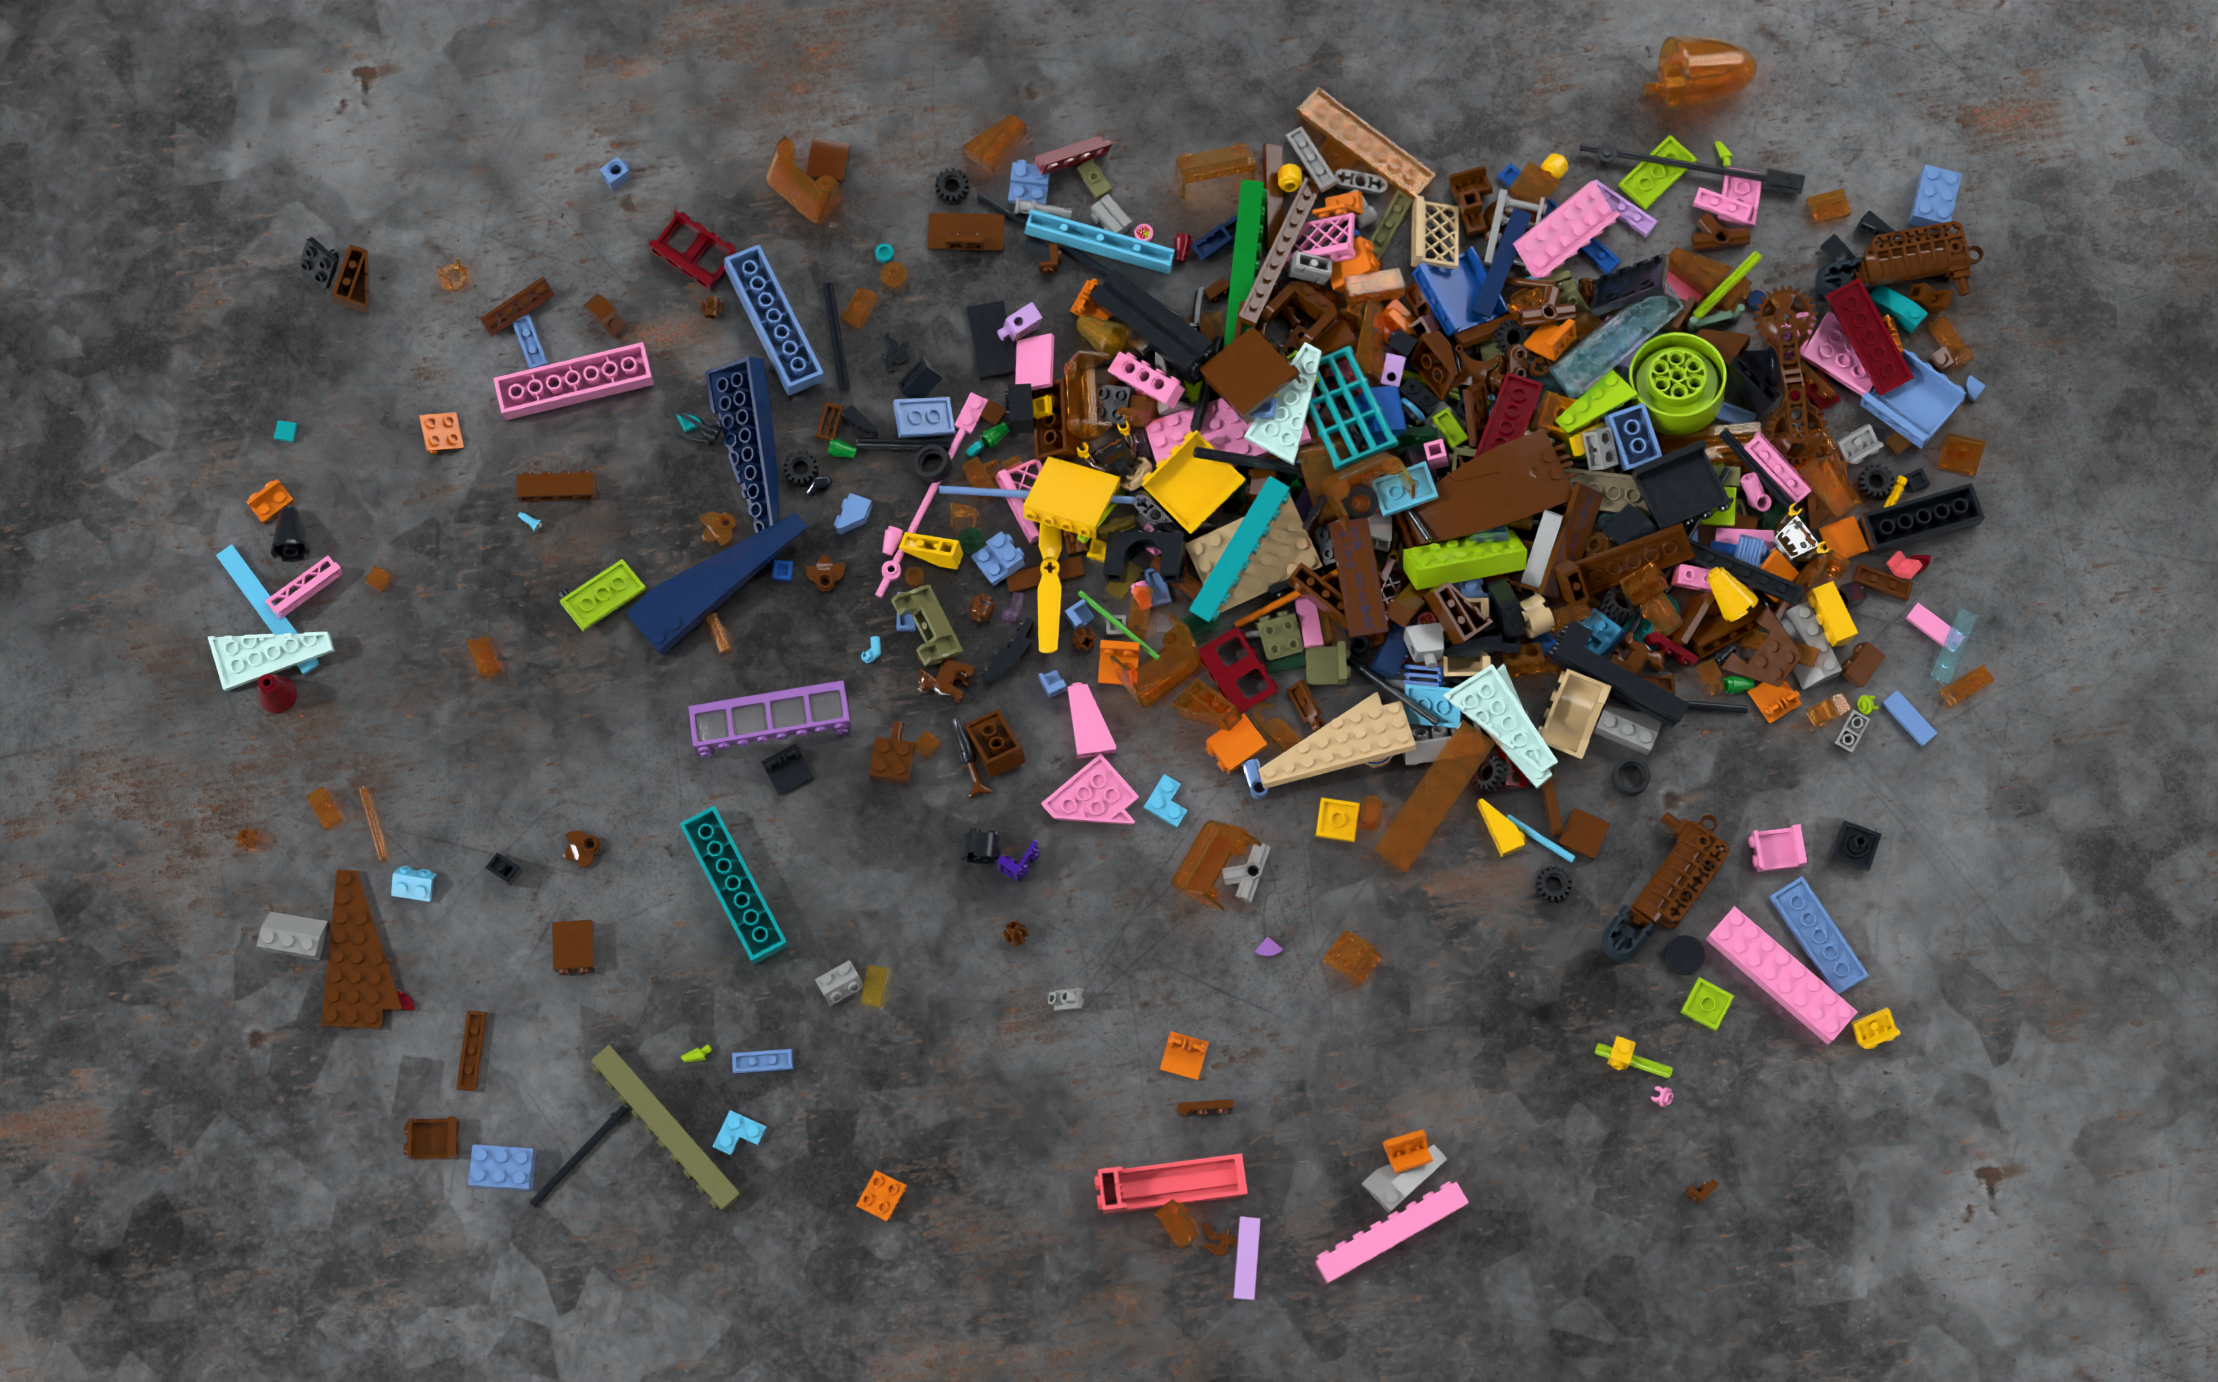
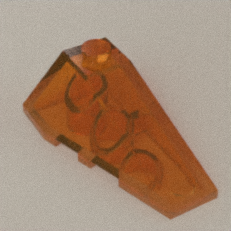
M1368 299L1355 359L1364 377L1369 381L1379 384L1385 364L1383 305Z

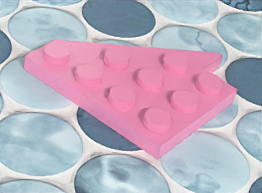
M1828 311L1800 358L1863 396L1866 392L1869 393L1873 385L1835 315Z
M1100 753L1044 800L1041 805L1054 820L1134 825L1135 821L1125 810L1137 801L1139 796Z

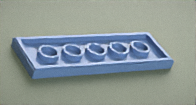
M1803 876L1769 896V899L1827 986L1835 993L1840 995L1869 976Z

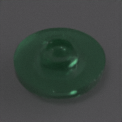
M966 528L958 536V541L964 553L975 554L984 547V535L976 528Z

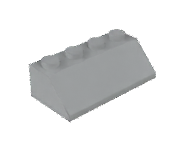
M1808 601L1785 611L1779 621L1803 654V658L1793 670L1802 691L1837 677L1842 669Z
M1462 715L1461 728L1409 724L1416 744V750L1404 752L1402 755L1406 765L1436 762L1443 759H1456L1462 756H1475L1483 753L1482 733L1479 725L1467 715Z

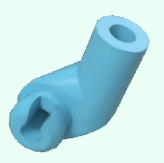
M878 636L870 638L871 648L861 654V659L866 663L873 662L881 654L880 637Z

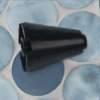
M287 506L279 512L271 545V555L275 559L276 556L280 557L281 561L284 562L301 561L306 554L307 556L310 555V546L299 511L292 506Z

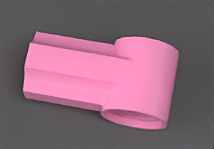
M1752 472L1742 476L1740 482L1747 495L1748 505L1759 511L1768 510L1772 501L1766 495L1757 474Z

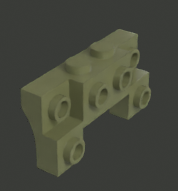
M930 584L911 591L897 593L891 599L899 616L911 614L925 641L924 644L916 649L924 666L938 664L943 659L957 657L963 652Z

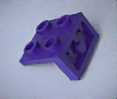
M1034 839L1018 865L1016 864L1017 861L1009 856L1005 858L1001 855L997 861L998 871L1017 882L1020 878L1024 879L1029 871L1030 862L1034 863L1040 854L1038 852V841Z

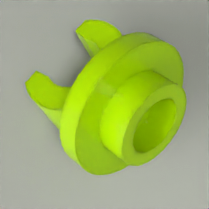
M1862 695L1858 699V708L1862 714H1870L1879 708V706H1874L1873 700L1876 699L1875 696Z

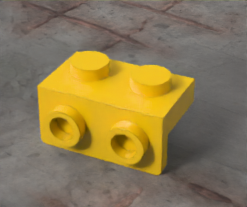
M1888 1008L1851 1022L1857 1043L1864 1049L1875 1048L1879 1043L1892 1041L1896 1038L1895 1036L1901 1034L1900 1030L1895 1027L1890 1009Z

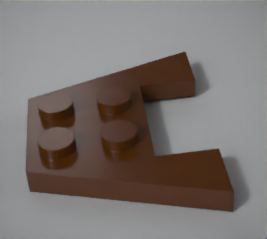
M1767 605L1756 622L1771 632L1749 663L1732 652L1721 668L1776 687H1781L1803 658V654Z

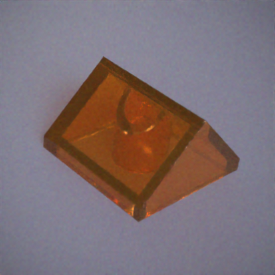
M1948 432L1941 443L1937 467L1976 475L1986 440Z

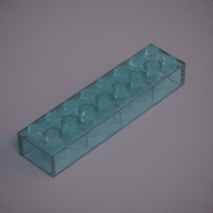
M1666 281L1665 292L1661 295L1645 298L1640 303L1634 302L1616 311L1548 369L1570 399L1578 397L1683 310L1685 306Z

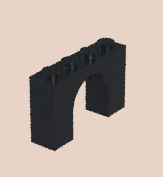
M1123 530L1108 532L1103 575L1106 581L1126 582L1128 563L1131 556L1140 549L1155 548L1162 553L1159 572L1162 581L1182 583L1187 549V539L1184 532L1177 530L1171 532L1159 530L1152 532H1143L1141 530L1125 532Z

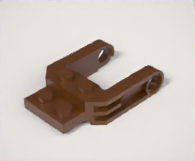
M1291 281L1264 308L1259 319L1267 323L1270 318L1273 319L1292 301L1298 308L1315 320H1318L1299 341L1297 346L1301 349L1305 342L1312 346L1332 325L1337 315L1335 307L1339 304L1341 298L1316 282Z

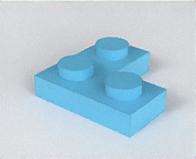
M1164 774L1144 805V809L1178 828L1188 811L1172 801L1181 784Z
M730 1110L713 1144V1148L732 1156L740 1138L758 1146L767 1127Z

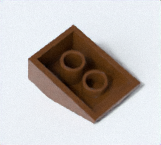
M1440 331L1422 335L1409 363L1442 402L1446 399L1455 382L1458 371L1451 344Z
M999 709L963 725L990 778L1026 762L1022 746Z

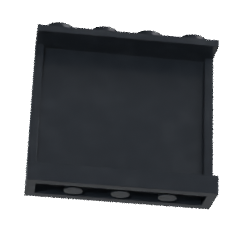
M1704 439L1634 467L1631 476L1660 531L1680 523L1685 527H1689L1698 519L1706 520L1712 517L1715 512L1720 511L1722 513L1731 508L1730 506L1734 499L1733 497H1728L1706 454L1705 448L1707 445Z

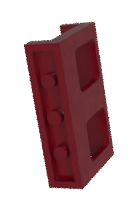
M675 210L673 212L674 218L656 241L652 239L648 244L650 251L712 292L726 273L724 262L715 273H710L698 265L697 262L711 245L716 246L728 256L737 253L736 247L730 242H723L716 233H710L705 230V226L701 223H695L690 220L691 218L686 213H680ZM680 225H684L697 234L696 239L685 253H680L667 244V241Z
M1237 627L1197 649L1196 654L1236 718L1271 696L1273 698L1276 697L1277 689L1279 688L1273 678L1270 679L1267 675L1268 669L1263 662L1260 663L1256 658L1258 654L1254 647H1249L1246 642L1248 640L1243 630L1239 631ZM1236 638L1247 656L1230 666H1225L1217 654L1216 648ZM1256 670L1267 689L1247 699L1236 681Z

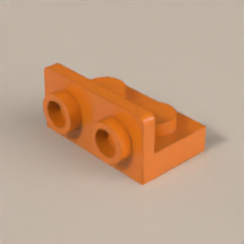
M276 479L275 481L268 482L260 492L253 493L246 502L260 521L265 524L279 514L280 510L290 506L295 501L280 481Z

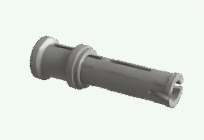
M1019 197L1016 198L1014 214L1024 213L1030 215V211L1033 209L1068 220L1071 219L1072 209L1043 205L1035 200L1025 201L1020 200Z

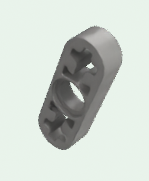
M1339 169L1334 174L1338 181V184L1335 186L1343 189H1359L1360 192L1381 195L1388 186L1387 180L1382 176L1347 169ZM1340 175H1343V178L1346 179L1344 182H1341V179L1338 178ZM1358 177L1364 179L1365 185L1358 186L1355 179ZM1377 182H1380V186H1383V187H1381L1380 189H1377V186H1376V185H1372V184H1376Z

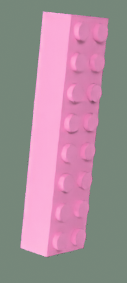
M643 342L493 378L501 414L505 421L654 385Z
M1735 906L1705 939L1827 1045L1836 1038L1858 1012Z

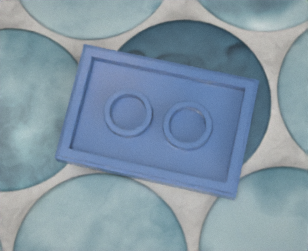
M950 397L897 399L893 401L899 438L955 434Z

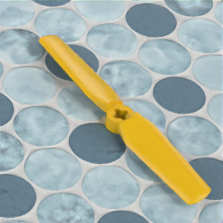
M1040 523L1039 549L1043 562L1040 566L1042 577L1037 588L1039 651L1042 653H1053L1058 649L1062 587L1058 577L1060 567L1057 561L1062 550V529ZM1048 565H1052V568L1054 569L1052 570V573H1048V570L1044 568H1048Z

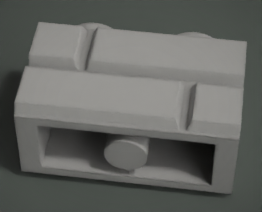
M1109 194L1091 207L1090 216L1096 224L1100 223L1104 227L1102 229L1123 235L1132 228V220Z
M1296 251L1289 260L1288 276L1324 285L1332 274L1333 260Z

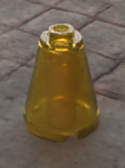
M1084 314L1077 319V330L1102 357L1107 360L1114 359L1113 355L1119 353V351L1122 352L1125 348L1129 335L1126 334L1128 328L1123 324L1089 314Z

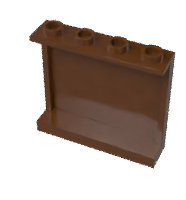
M1253 326L1199 369L1203 379L1247 425L1253 421L1250 414L1295 379L1299 384L1301 383L1298 368L1294 364L1291 366L1287 357L1283 353L1279 354L1277 352L1278 349L1274 343H1268L1264 333L1261 330L1257 331Z

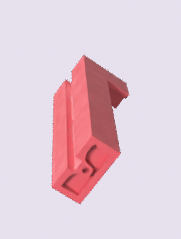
M1242 1154L1122 1169V1167L1099 1169L1098 1175H1094L1096 1190H1100L1101 1194L1097 1195L1098 1210H1103V1215L1243 1197L1248 1194Z

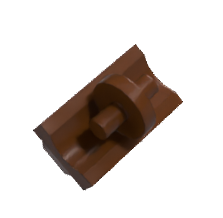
M1063 530L1069 555L1087 551L1086 543L1083 544L1081 541H1078V534Z

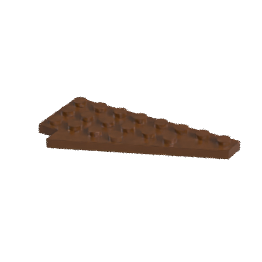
M337 869L321 1026L382 1030L384 1010L402 1011V1005L357 870Z

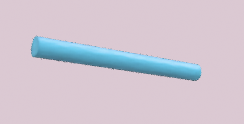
M1508 814L1506 817L1520 831L1572 863L1576 857L1512 815Z

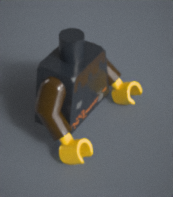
M1125 420L1127 425L1125 429H1121L1119 423L1117 425L1119 432L1125 436L1124 438L1121 436L1091 452V456L1088 453V445L1083 443L1085 451H1081L1077 447L1078 456L1084 457V461L1091 469L1115 476H1128L1131 473V469L1135 467L1133 460L1136 459L1138 451L1133 435L1129 433V423Z

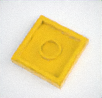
M1321 797L1315 837L1354 843L1360 803Z

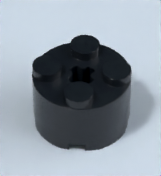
M978 828L969 829L968 833L963 834L961 859L967 858L966 862L974 864H988L989 860H994V864L997 863L1001 856L1002 847L1000 831L991 830L987 833L981 832V829Z

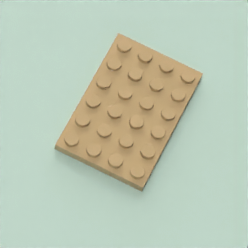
M1291 497L1286 505L1281 504L1279 517L1276 521L1272 520L1269 524L1271 530L1266 538L1262 537L1259 543L1261 546L1256 555L1251 554L1249 567L1245 572L1242 570L1239 574L1241 580L1236 588L1232 587L1229 594L1231 596L1226 605L1221 604L1218 610L1221 613L1268 592L1269 586L1288 579L1301 562L1312 571L1322 567L1307 531L1302 528L1303 522ZM1244 517L1186 543L1187 551L1203 585Z

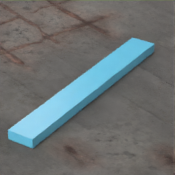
M232 544L216 555L273 634H298L285 616L279 620L266 604L265 600L271 596ZM315 658L299 664L297 667L303 675H306L320 665V663Z

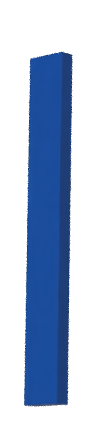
M1512 163L1498 174L1497 178L1523 201L1540 204L1541 197H1544V204H1547L1545 215H1541L1543 219L1559 207L1554 200ZM1595 237L1590 239L1591 242L1588 245L1578 249L1605 274L1612 272L1621 263V260Z

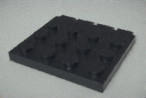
M1667 254L1651 257V260L1646 259L1637 262L1632 267L1629 265L1616 270L1615 273L1610 272L1596 279L1591 305L1593 317L1598 315L1604 316L1612 310L1623 309L1631 303H1640L1645 298L1656 297L1665 292L1669 267Z

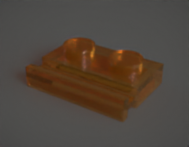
M1844 189L1810 196L1806 199L1814 225L1851 215Z

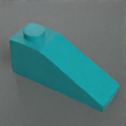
M1878 286L1869 295L1878 308L1890 317H1893L1894 321L1910 334L1915 331L1928 314L1914 301L1885 286Z

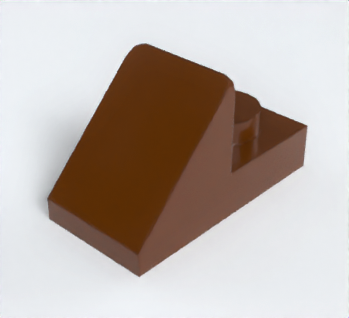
M1809 492L1804 497L1806 528L1811 534L1832 511L1818 510L1819 500L1815 498V492Z

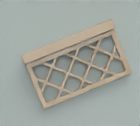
M1416 196L1412 205L1411 267H1417L1425 262L1426 265L1457 270L1459 266V207L1424 201L1423 196ZM1426 208L1433 209L1436 213L1431 216L1426 211ZM1444 212H1454L1453 217L1449 219ZM1440 216L1445 222L1440 225L1434 218ZM1431 222L1436 228L1430 230L1426 224ZM1449 225L1453 232L1449 234L1443 227ZM1440 231L1445 237L1440 240L1434 233ZM1430 236L1436 243L1430 245L1426 238ZM1449 240L1453 247L1449 249L1443 242ZM1440 246L1445 252L1439 254L1434 248ZM1430 251L1436 258H1425V254ZM1449 255L1453 262H1447L1443 257Z

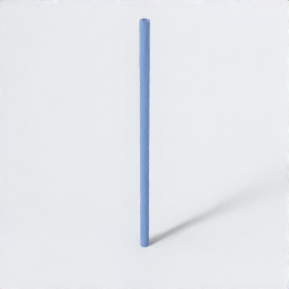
M956 486L939 487V493L1027 498L1030 493L1027 490ZM1113 495L1110 503L1133 504L1134 496ZM1139 498V503H1141V502H1144V503H1145L1146 498H1143V499H1140V498Z

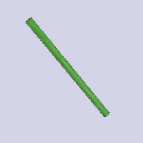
M1082 590L1078 593L1082 599H1085L1088 604L1130 639L1140 643V647L1155 660H1159L1161 657L1087 594Z

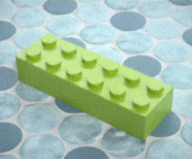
M1513 529L1505 530L1506 540H1493L1495 535L1486 533L1483 535V538L1493 541L1477 542L1475 537H1467L1405 549L1403 551V570L1416 590L1425 589L1446 582L1451 584L1525 570L1527 549Z

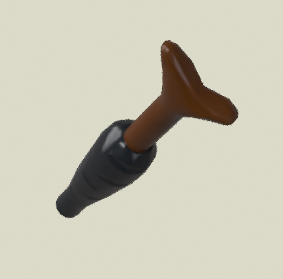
M953 719L952 722L955 728L960 757L963 763L968 765L974 782L969 797H974L977 793H993L991 789L981 782L975 765L976 753L960 719Z

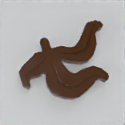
M1203 1222L1201 1224L1205 1227V1234L1209 1240L1216 1241L1221 1239L1218 1245L1212 1243L1204 1244L1202 1246L1203 1250L1208 1249L1215 1256L1226 1254L1229 1244L1235 1246V1250H1237L1238 1240L1229 1235L1230 1230L1228 1228L1225 1230V1234H1216L1209 1223Z

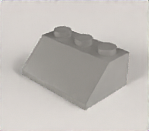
M1608 697L1593 733L1648 756L1662 722Z
M269 912L261 926L257 947L262 951L320 960L329 922Z

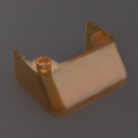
M1244 142L1236 143L1234 146L1194 154L1183 153L1175 161V174L1181 199H1185L1186 184L1244 172H1248L1250 181H1255V158L1249 145Z
M1079 350L1064 365L1068 400L1067 429L1070 430V433L1085 441H1095L1112 426V422L1097 421L1094 369L1108 357L1106 352Z
M1380 452L1323 480L1322 490L1345 531L1349 529V520L1341 500L1347 498L1350 494V488L1356 485L1363 484L1384 473L1398 475L1410 498H1415V483L1400 458L1389 452Z
M1172 613L1167 614L1172 629L1163 637L1165 648L1157 653L1161 656L1158 661L1151 657L1135 669L1131 663L1123 664L1115 656H1110L1117 677L1136 702L1144 708L1154 704L1196 673L1201 667L1202 661L1189 627Z
M1209 820L1203 825L1173 876L1171 884L1178 891L1201 904L1223 911L1225 907L1217 902L1218 890L1213 887L1222 869L1226 866L1231 855L1238 856L1243 854L1248 844L1261 847L1262 843L1242 827Z

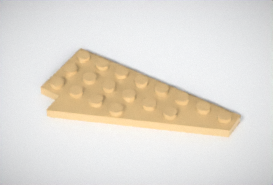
M1376 692L1258 770L1263 788L1265 789L1416 750V744L1402 702L1398 701L1382 705L1379 694Z

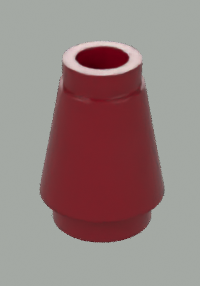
M1176 234V238H1174L1175 261L1186 262L1192 244L1191 235Z

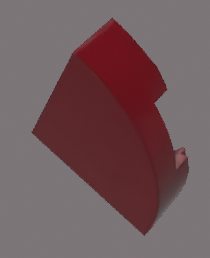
M1912 555L1910 559L1919 560L1923 565L1915 575L1922 573L1928 567L1931 555Z
M397 991L402 1011H415L413 1000L406 993Z

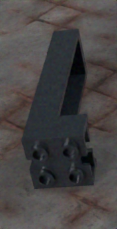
M1114 269L1104 279V284L1102 286L1098 285L1089 295L1093 305L1171 363L1177 375L1194 387L1197 383H1200L1203 377L1199 369L1217 355L1212 341Z
M1574 620L1569 625L1565 623L1556 637L1559 641L1557 640L1552 645L1548 653L1551 656L1548 660L1549 663L1564 671L1570 669L1612 686L1609 695L1671 728L1681 721L1690 703L1586 649L1585 646L1593 630Z

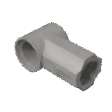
M1363 195V214L1357 215L1355 218V222L1360 229L1378 220L1374 208L1367 204Z

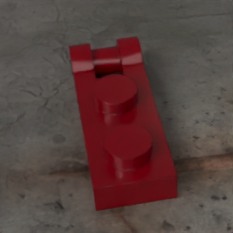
M1658 632L1649 633L1644 637L1646 645H1655L1664 651L1666 656H1673L1678 659L1677 662L1683 666L1694 665L1699 658Z

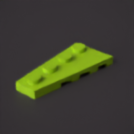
M1611 369L1563 412L1555 422L1568 435H1571L1591 424V421L1607 415V412L1615 408L1618 409L1625 402L1631 399L1634 400L1639 395Z

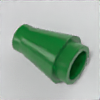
M1002 422L1000 425L983 431L981 440L987 448L995 447L1010 430Z
M837 438L836 440L831 439L827 454H831V457L854 459L856 447Z
M1728 676V678L1723 680V688L1725 693L1733 695L1753 689L1754 681L1752 678Z

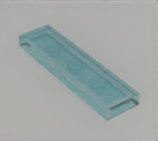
M1962 608L1958 609L1930 678L1946 685L1949 684L1978 615Z

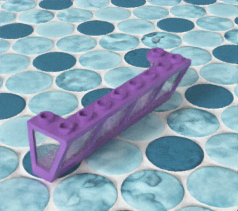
M843 680L689 706L693 747L697 756L701 755V757L712 756L717 747L718 749H727L730 745L735 744L746 746L749 745V742L757 741V743H764L771 738L782 740L788 738L789 735L805 736L808 732L812 731L823 733L830 728L838 735L852 730Z

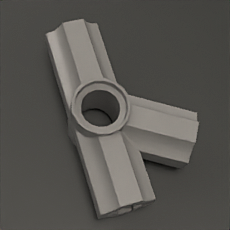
M1254 842L1247 864L1222 869L1225 886L1239 884L1235 898L1244 902H1252L1271 848L1270 846L1261 842ZM1250 868H1255L1258 871V875L1250 876L1247 871Z

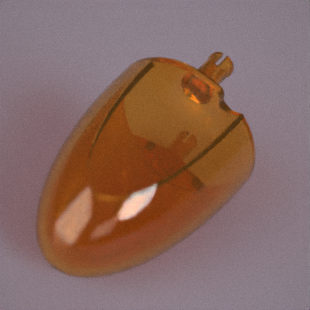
M1669 36L1663 42L1660 51L1659 82H1645L1644 90H1647L1645 94L1661 93L1663 99H1667L1668 107L1672 110L1711 104L1728 98L1748 86L1756 75L1757 62L1749 51L1725 40L1703 36Z

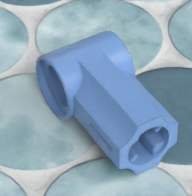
M1251 759L1242 763L1251 796L1257 800L1265 798L1268 788H1265L1262 793H1257L1254 790V787L1257 785L1263 787L1258 770L1261 768L1258 759Z

